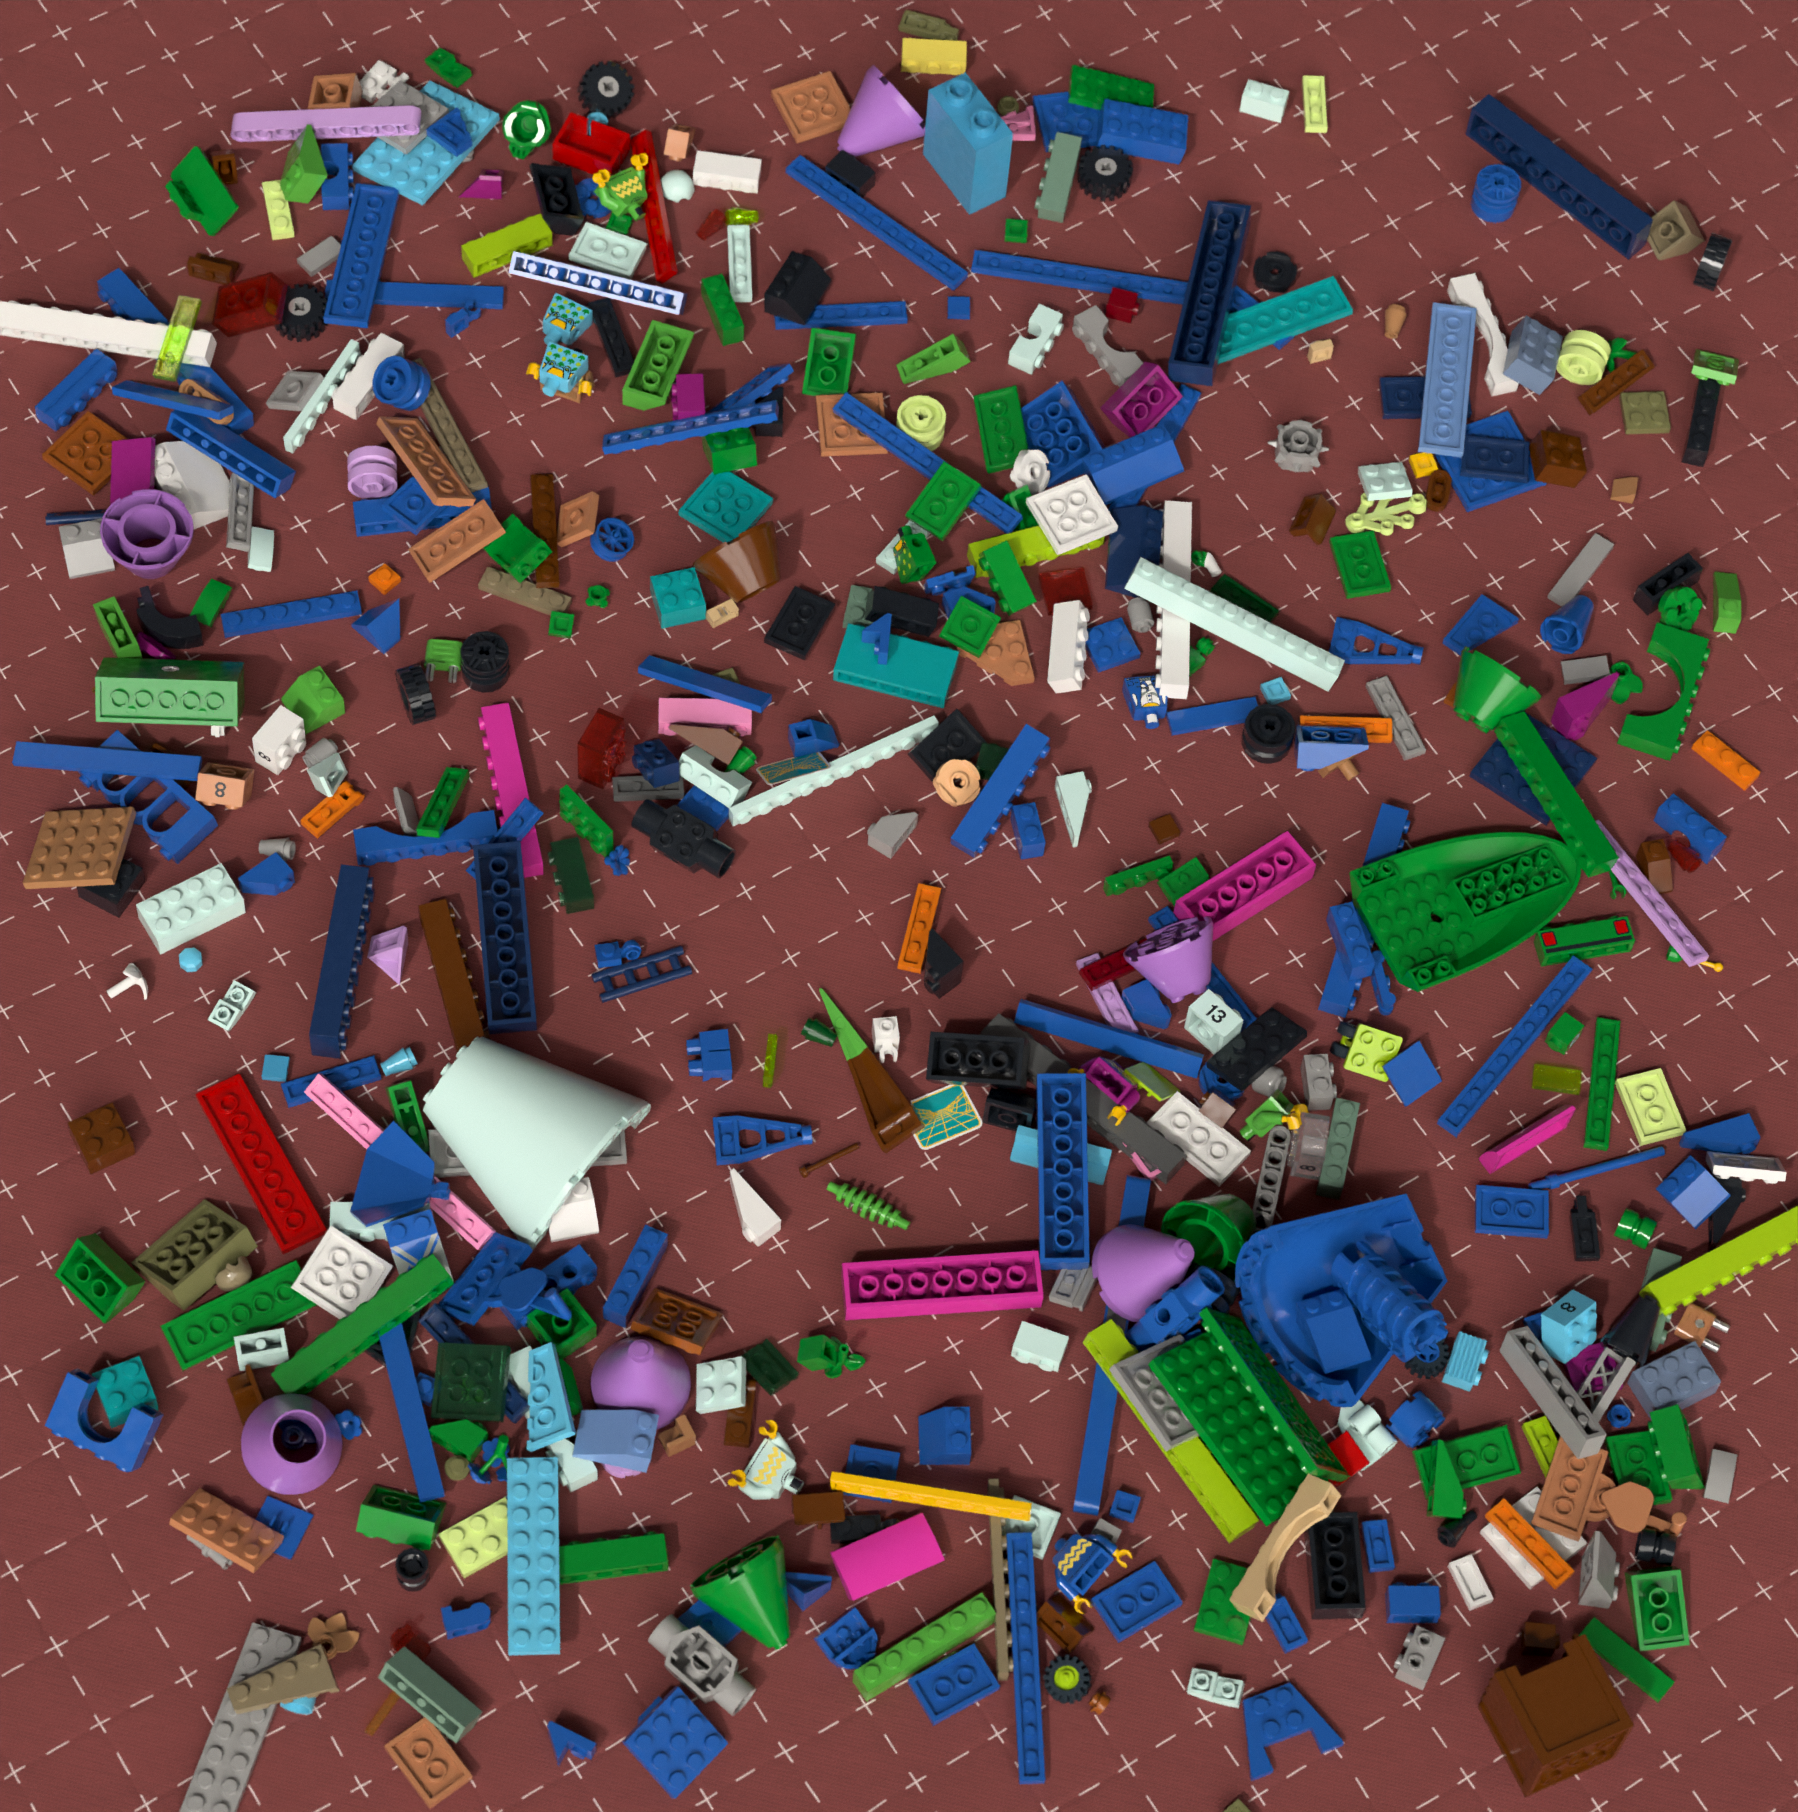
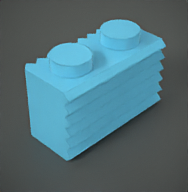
M1462 1331L1458 1332L1442 1382L1469 1392L1473 1385L1478 1386L1482 1374L1481 1371H1478L1480 1363L1485 1364L1489 1350L1485 1349L1487 1341Z

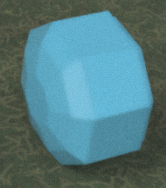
M185 948L179 954L180 967L186 972H196L202 966L201 952L196 948Z

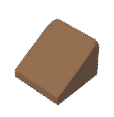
M1638 477L1614 479L1611 500L1633 504Z

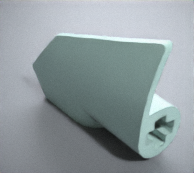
M1359 1400L1353 1407H1341L1338 1426L1342 1434L1345 1431L1349 1432L1370 1463L1361 1469V1471H1364L1388 1453L1398 1441L1381 1423L1379 1415L1368 1404L1364 1405Z

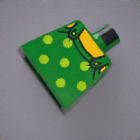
M909 525L900 527L897 530L900 540L893 548L900 582L905 584L922 581L936 564L934 555L923 533L913 534Z

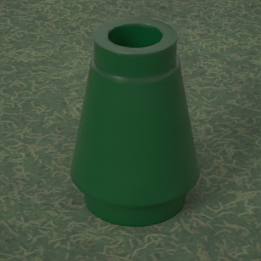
M810 1017L801 1032V1035L805 1036L806 1040L832 1047L838 1035L818 1019Z

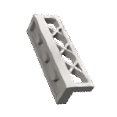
M1608 1347L1604 1348L1577 1391L1580 1398L1589 1397L1591 1406L1589 1410L1598 1422L1636 1363L1630 1357L1623 1358ZM1608 1355L1617 1361L1618 1364L1614 1371L1605 1373L1603 1361ZM1595 1377H1602L1604 1387L1601 1392L1592 1393L1590 1382Z

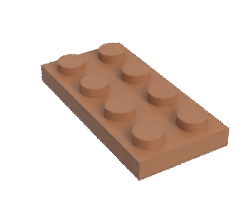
M483 499L408 550L426 579L431 583L506 533V531Z
M201 1488L170 1518L169 1524L252 1573L283 1543L284 1538L280 1533Z

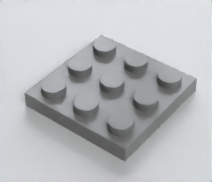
M401 80L372 106H416L420 108L422 115L418 134L378 136L379 139L406 155L427 136L426 129L449 113L447 107Z

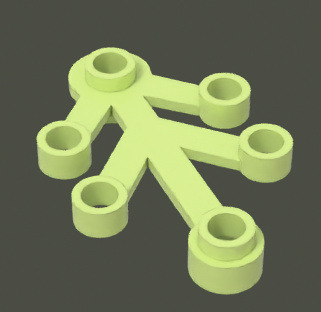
M1363 493L1357 512L1348 515L1345 524L1352 533H1361L1365 529L1381 532L1383 535H1391L1394 531V524L1404 529H1410L1414 526V517L1411 514H1404L1401 517L1395 516V514L1408 510L1414 514H1422L1426 511L1427 500L1422 494H1414L1409 501L1387 508L1389 502L1393 499H1384L1378 502L1374 512L1366 514L1368 508L1374 505V501H1368L1366 494ZM1379 520L1382 522L1379 524L1373 521Z

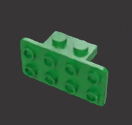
M198 146L193 147L171 172L173 181L170 180L165 187L170 194V199L177 204L180 214L185 219L199 221L208 235L215 236L238 210V204L203 150Z

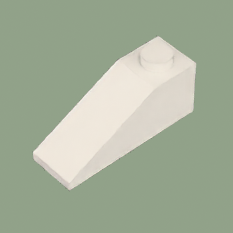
M733 1168L730 1171V1185L742 1233L749 1242L753 1241L759 1247L781 1230V1219Z

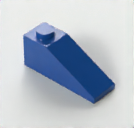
M1748 1113L1685 1132L1679 1145L1681 1148L1710 1152L1748 1154L1756 1149L1761 1137Z

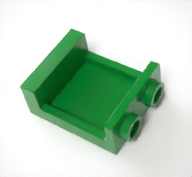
M512 513L501 524L506 533L483 547V549L491 559L516 581L521 583L552 553V550L541 538H538L527 529Z

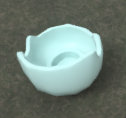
M669 171L660 180L663 196L676 203L684 198L687 200L691 199L695 192L694 183L685 171Z

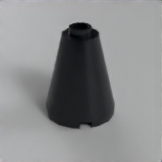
M1645 1295L1644 1298L1638 1297L1602 1337L1600 1341L1601 1346L1605 1348L1609 1345L1613 1348L1612 1351L1621 1357L1628 1356L1636 1362L1634 1365L1639 1362L1640 1367H1643L1647 1360L1661 1310L1657 1306L1659 1302L1648 1295Z

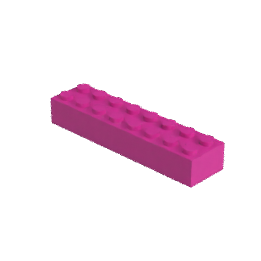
M1038 1250L842 1263L841 1280L845 1320L1040 1308L1044 1296Z

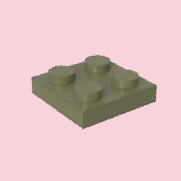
M1664 391L1620 393L1619 400L1625 434L1669 433L1670 422Z

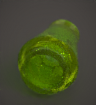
M731 207V209H726L725 211L726 226L758 223L759 216L757 210Z

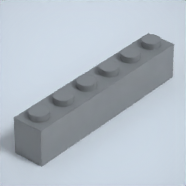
M1525 1326L1507 1331L1500 1348V1353L1576 1458L1581 1459L1598 1454L1607 1435L1530 1328Z

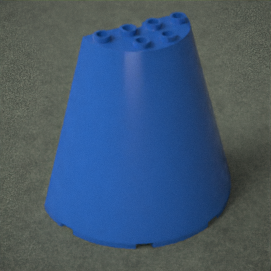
M1407 1194L1263 1228L1253 1234L1243 1244L1238 1254L1235 1269L1236 1288H1241L1243 1299L1239 1301V1305L1250 1333L1264 1354L1269 1352L1278 1363L1274 1368L1293 1386L1317 1401L1326 1399L1330 1402L1331 1406L1353 1407L1393 1355L1357 1319L1369 1349L1371 1360L1325 1374L1296 1322V1302L1334 1291L1331 1268L1340 1252L1354 1264L1364 1257V1254L1357 1248V1242L1364 1241L1368 1243L1386 1260L1388 1266H1392L1399 1272L1402 1279L1408 1281L1417 1290V1294L1423 1295L1430 1303H1432L1448 1281L1433 1251L1432 1245L1422 1238L1423 1226Z

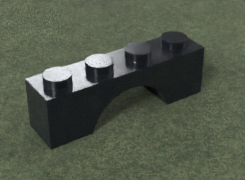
M1710 378L1708 380H1698L1692 402L1691 422L1681 463L1699 467L1704 466L1709 452L1721 387L1717 380Z

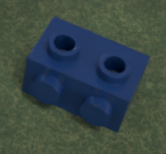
M660 739L634 745L633 766L642 773L643 778L646 781L648 780L654 788L680 781L679 761Z

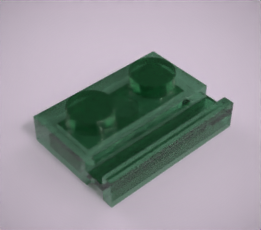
M768 1339L741 1355L746 1359V1370L770 1396L785 1388L799 1376L796 1369Z

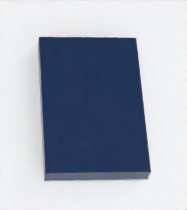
M1465 435L1460 476L1527 483L1529 442Z

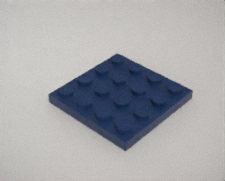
M1526 713L1568 780L1576 789L1596 763L1597 757ZM1497 738L1473 768L1469 777L1547 826L1551 819L1544 812L1539 800L1532 793L1530 786L1521 776L1519 769L1509 757L1501 741Z

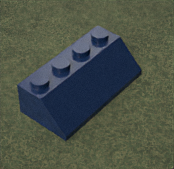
M1144 505L1118 508L1111 511V515L1118 525V530L1109 534L1105 589L1134 598L1140 596L1124 588L1140 557L1158 566L1160 562L1163 511Z

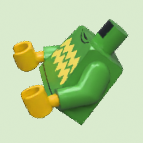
M645 153L631 157V163L636 166V169L630 167L610 176L608 170L604 169L599 170V173H595L592 177L593 181L599 184L594 193L599 197L601 205L611 210L618 217L630 213L635 221H639L646 215L641 207L648 197L645 186V169L642 168V166L648 163V156Z
M1277 1088L1245 1119L1247 1124L1240 1130V1133L1247 1141H1250L1256 1135L1262 1138L1275 1125H1283L1284 1122H1287L1290 1130L1298 1129L1302 1125L1301 1118L1309 1115L1308 1108L1303 1103L1293 1105Z

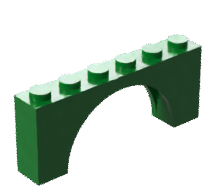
M1658 622L1656 623L1647 652L1663 660L1672 669L1679 682L1680 699L1673 707L1657 715L1634 716L1627 714L1617 744L1670 761L1673 753H1678L1681 741L1677 739L1679 734H1684L1687 722L1683 720L1685 716L1689 717L1693 704L1689 703L1691 697H1696L1699 685H1696L1695 682L1696 679L1701 680L1705 669L1701 664L1702 661L1707 662L1711 650L1707 648L1708 638Z

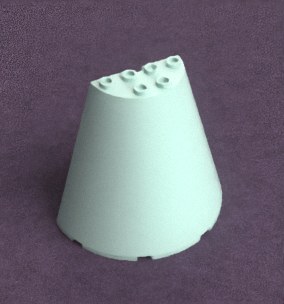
M477 1036L469 1047L464 1045L456 1054L457 1059L453 1064L448 1063L440 1073L442 1077L438 1084L423 1099L426 1102L423 1111L518 1240L528 1244L533 1250L546 1235L552 1223L553 1215L560 1210L570 1195L571 1190L622 1130H625L630 1125L636 1128L650 1112L651 1105L645 1100L485 1037L479 1038Z

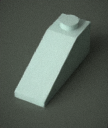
M1083 771L1057 776L1055 782V791L1072 847L1078 846L1088 796L1092 792L1090 780H1086Z

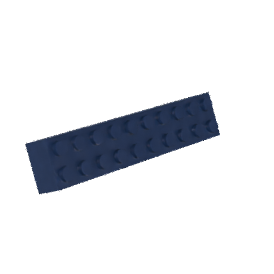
M1490 94L1472 108L1465 135L1504 165L1513 169L1526 182L1628 260L1645 246L1653 219L1646 212L1636 207L1630 200L1602 181L1599 176L1585 168L1582 163L1576 161L1565 150L1560 149L1548 137L1543 136L1531 124L1526 123L1515 112L1509 110Z
M1210 200L1207 202L1168 363L1170 381L1213 386L1250 229V205Z

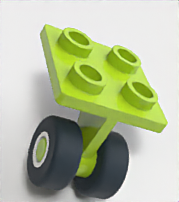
M1341 1021L1337 1032L1343 1036L1340 1043L1332 1042L1330 1052L1345 1059L1343 1064L1345 1069L1387 1082L1389 1078L1382 1066L1397 1056L1403 1038L1361 1023L1356 1026Z

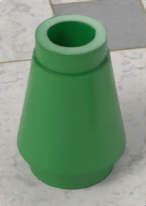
M743 746L737 750L724 772L735 770L742 775L755 765L754 761L757 757L750 749Z

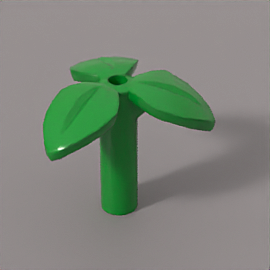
M1615 338L1612 341L1610 339L1607 341L1611 349L1606 364L1607 370L1612 372L1615 369L1614 358L1629 359L1637 353L1622 349L1626 345L1627 340Z
M831 1336L830 1339L838 1343L839 1347L836 1366L825 1369V1375L828 1378H837L842 1375V1365L848 1370L853 1371L861 1368L866 1363L865 1358L861 1355L854 1353L848 1355V1345L842 1344L839 1339Z

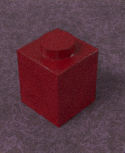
M1113 287L1107 303L1105 317L1131 324L1133 315L1137 316L1140 308V303H1137L1138 293Z

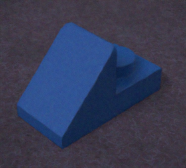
M890 613L885 614L862 631L861 641L863 643L875 644L874 655H878V664L887 665L892 618Z
M549 1721L548 1735L558 1766L561 1764L568 1749L571 1750L574 1756L580 1759L586 1757L592 1760L596 1753L595 1742Z

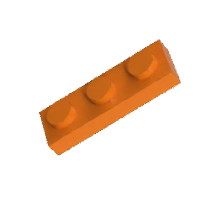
M1708 730L1692 745V750L1744 791L1760 776L1761 772Z

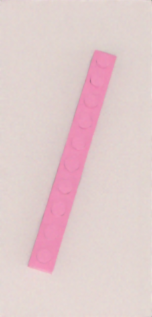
M318 1074L304 1091L308 1097L366 1149L384 1131L381 1126L323 1074ZM434 1175V1184H436V1183H438V1182H441V1181ZM452 1191L449 1200L430 1198V1207L477 1250H481L496 1232Z

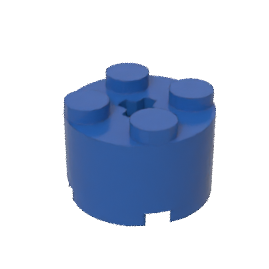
M1418 1391L1413 1395L1416 1398L1414 1401L1409 1402L1406 1400L1389 1419L1391 1424L1386 1425L1408 1448H1414L1416 1445L1421 1447L1429 1439L1428 1433L1432 1428L1437 1429L1446 1419L1442 1415L1443 1412L1422 1391Z

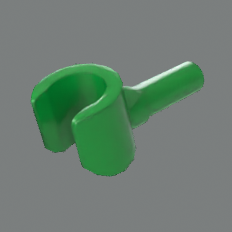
M1610 870L1609 875L1613 887L1610 897L1615 900V891H1619L1623 899L1626 895V888L1623 885H1619L1615 874Z

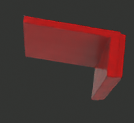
M1345 1431L1328 1444L1350 1475L1349 1478L1370 1463L1348 1431ZM1329 1479V1483H1332V1485L1335 1487L1340 1486L1345 1482H1339Z

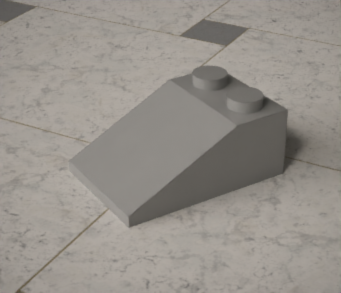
M1600 1531L1594 1532L1581 1559L1578 1605L1608 1609L1612 1601L1617 1599L1618 1586H1614V1577H1618L1619 1562H1616V1552Z

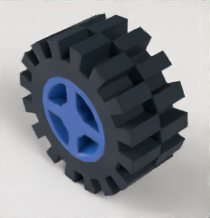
M1444 1339L1436 1344L1431 1343L1428 1346L1425 1344V1348L1420 1350L1421 1354L1416 1353L1415 1357L1406 1362V1370L1410 1368L1411 1375H1414L1415 1372L1418 1373L1417 1378L1420 1379L1423 1375H1425V1379H1430L1431 1375L1434 1378L1437 1377L1439 1373L1443 1372L1449 1358V1352H1447L1448 1344L1444 1345Z

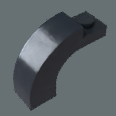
M149 586L140 588L141 597L137 598L139 608L136 609L139 625L145 634L151 636L164 647L172 649H190L203 646L202 633L196 615L178 619L165 617L155 608Z

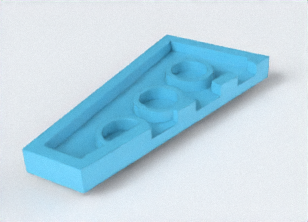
M550 1342L529 1351L528 1382L530 1383V1394L528 1395V1405L530 1406V1418L527 1419V1429L529 1430L527 1450L530 1452L576 1434L556 1346Z

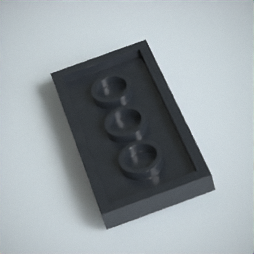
M1271 1007L1206 1061L1207 1068L1240 1091H1243L1267 1069L1307 1037V1030Z

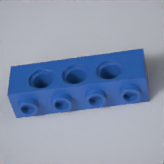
M579 1244L541 1270L548 1277L544 1288L548 1286L555 1287L558 1294L568 1288L572 1295H574L577 1289L583 1285H590L596 1279L597 1265ZM566 1273H574L576 1276L566 1278L564 1275ZM543 1288L538 1296L544 1297L547 1291ZM504 1306L499 1307L516 1330L521 1327H527V1315L535 1310V1308L530 1306L519 1312L507 1309Z

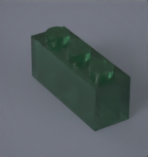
M574 837L550 842L551 851L547 852L549 865H554L555 872H552L554 885L560 887L561 892L558 893L560 907H565L566 914L594 909V895L579 838Z

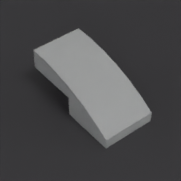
M1712 1449L1703 1498L1729 1503L1737 1454Z

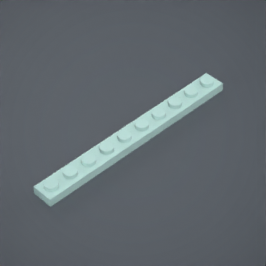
M931 716L830 762L831 767L829 769L792 779L729 808V821L732 826L745 824L753 817L760 814L765 815L777 806L787 805L799 796H807L813 790L822 786L827 787L841 777L846 778L861 768H869L883 758L889 759L903 749H911L934 730L939 722L935 716Z

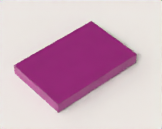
M147 437L112 441L110 505L118 498L123 499L132 495L133 491L154 490L155 438Z

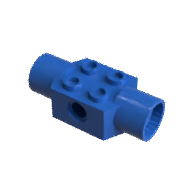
M1205 1266L1199 1267L1177 1289H1169L1161 1296L1163 1300L1158 1304H1152L1144 1311L1146 1315L1126 1332V1339L1129 1344L1134 1345L1138 1353L1179 1334L1183 1336L1202 1319L1199 1313L1206 1307L1213 1309L1210 1304L1224 1293V1285L1221 1279L1210 1268Z

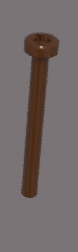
M857 1143L806 1168L801 1166L799 1167V1172L803 1178H806L809 1172L859 1149Z

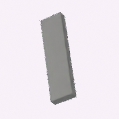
M232 473L230 477L226 547L249 552L251 547L254 485L235 473Z
M1595 533L1550 591L1547 598L1562 607L1577 596L1612 551L1614 544Z
M1388 676L1367 682L1365 687L1382 718H1392V738L1404 761L1425 754L1426 748Z

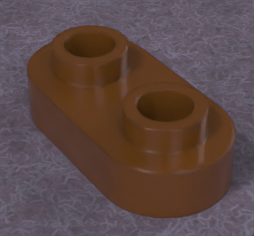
M1444 470L1433 471L1428 481L1425 499L1427 500V508L1434 512L1443 511L1447 507L1452 478Z

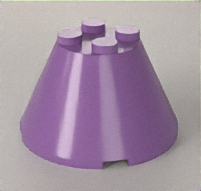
M1205 916L1203 921L1193 917L1160 928L1146 935L1147 940L1138 945L1137 942L1131 944L1123 952V956L1132 967L1163 995L1171 999L1172 1003L1183 1000L1185 995L1190 993L1194 995L1201 994L1207 990L1206 985L1211 981L1213 921L1211 917Z

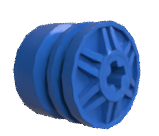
M1500 164L1488 165L1481 169L1477 175L1471 197V207L1478 218L1486 222L1498 223L1504 222L1512 216L1521 189L1519 175L1510 167Z

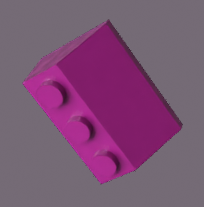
M1144 362L1100 409L1117 428L1128 437H1133L1153 428L1183 396L1157 364Z

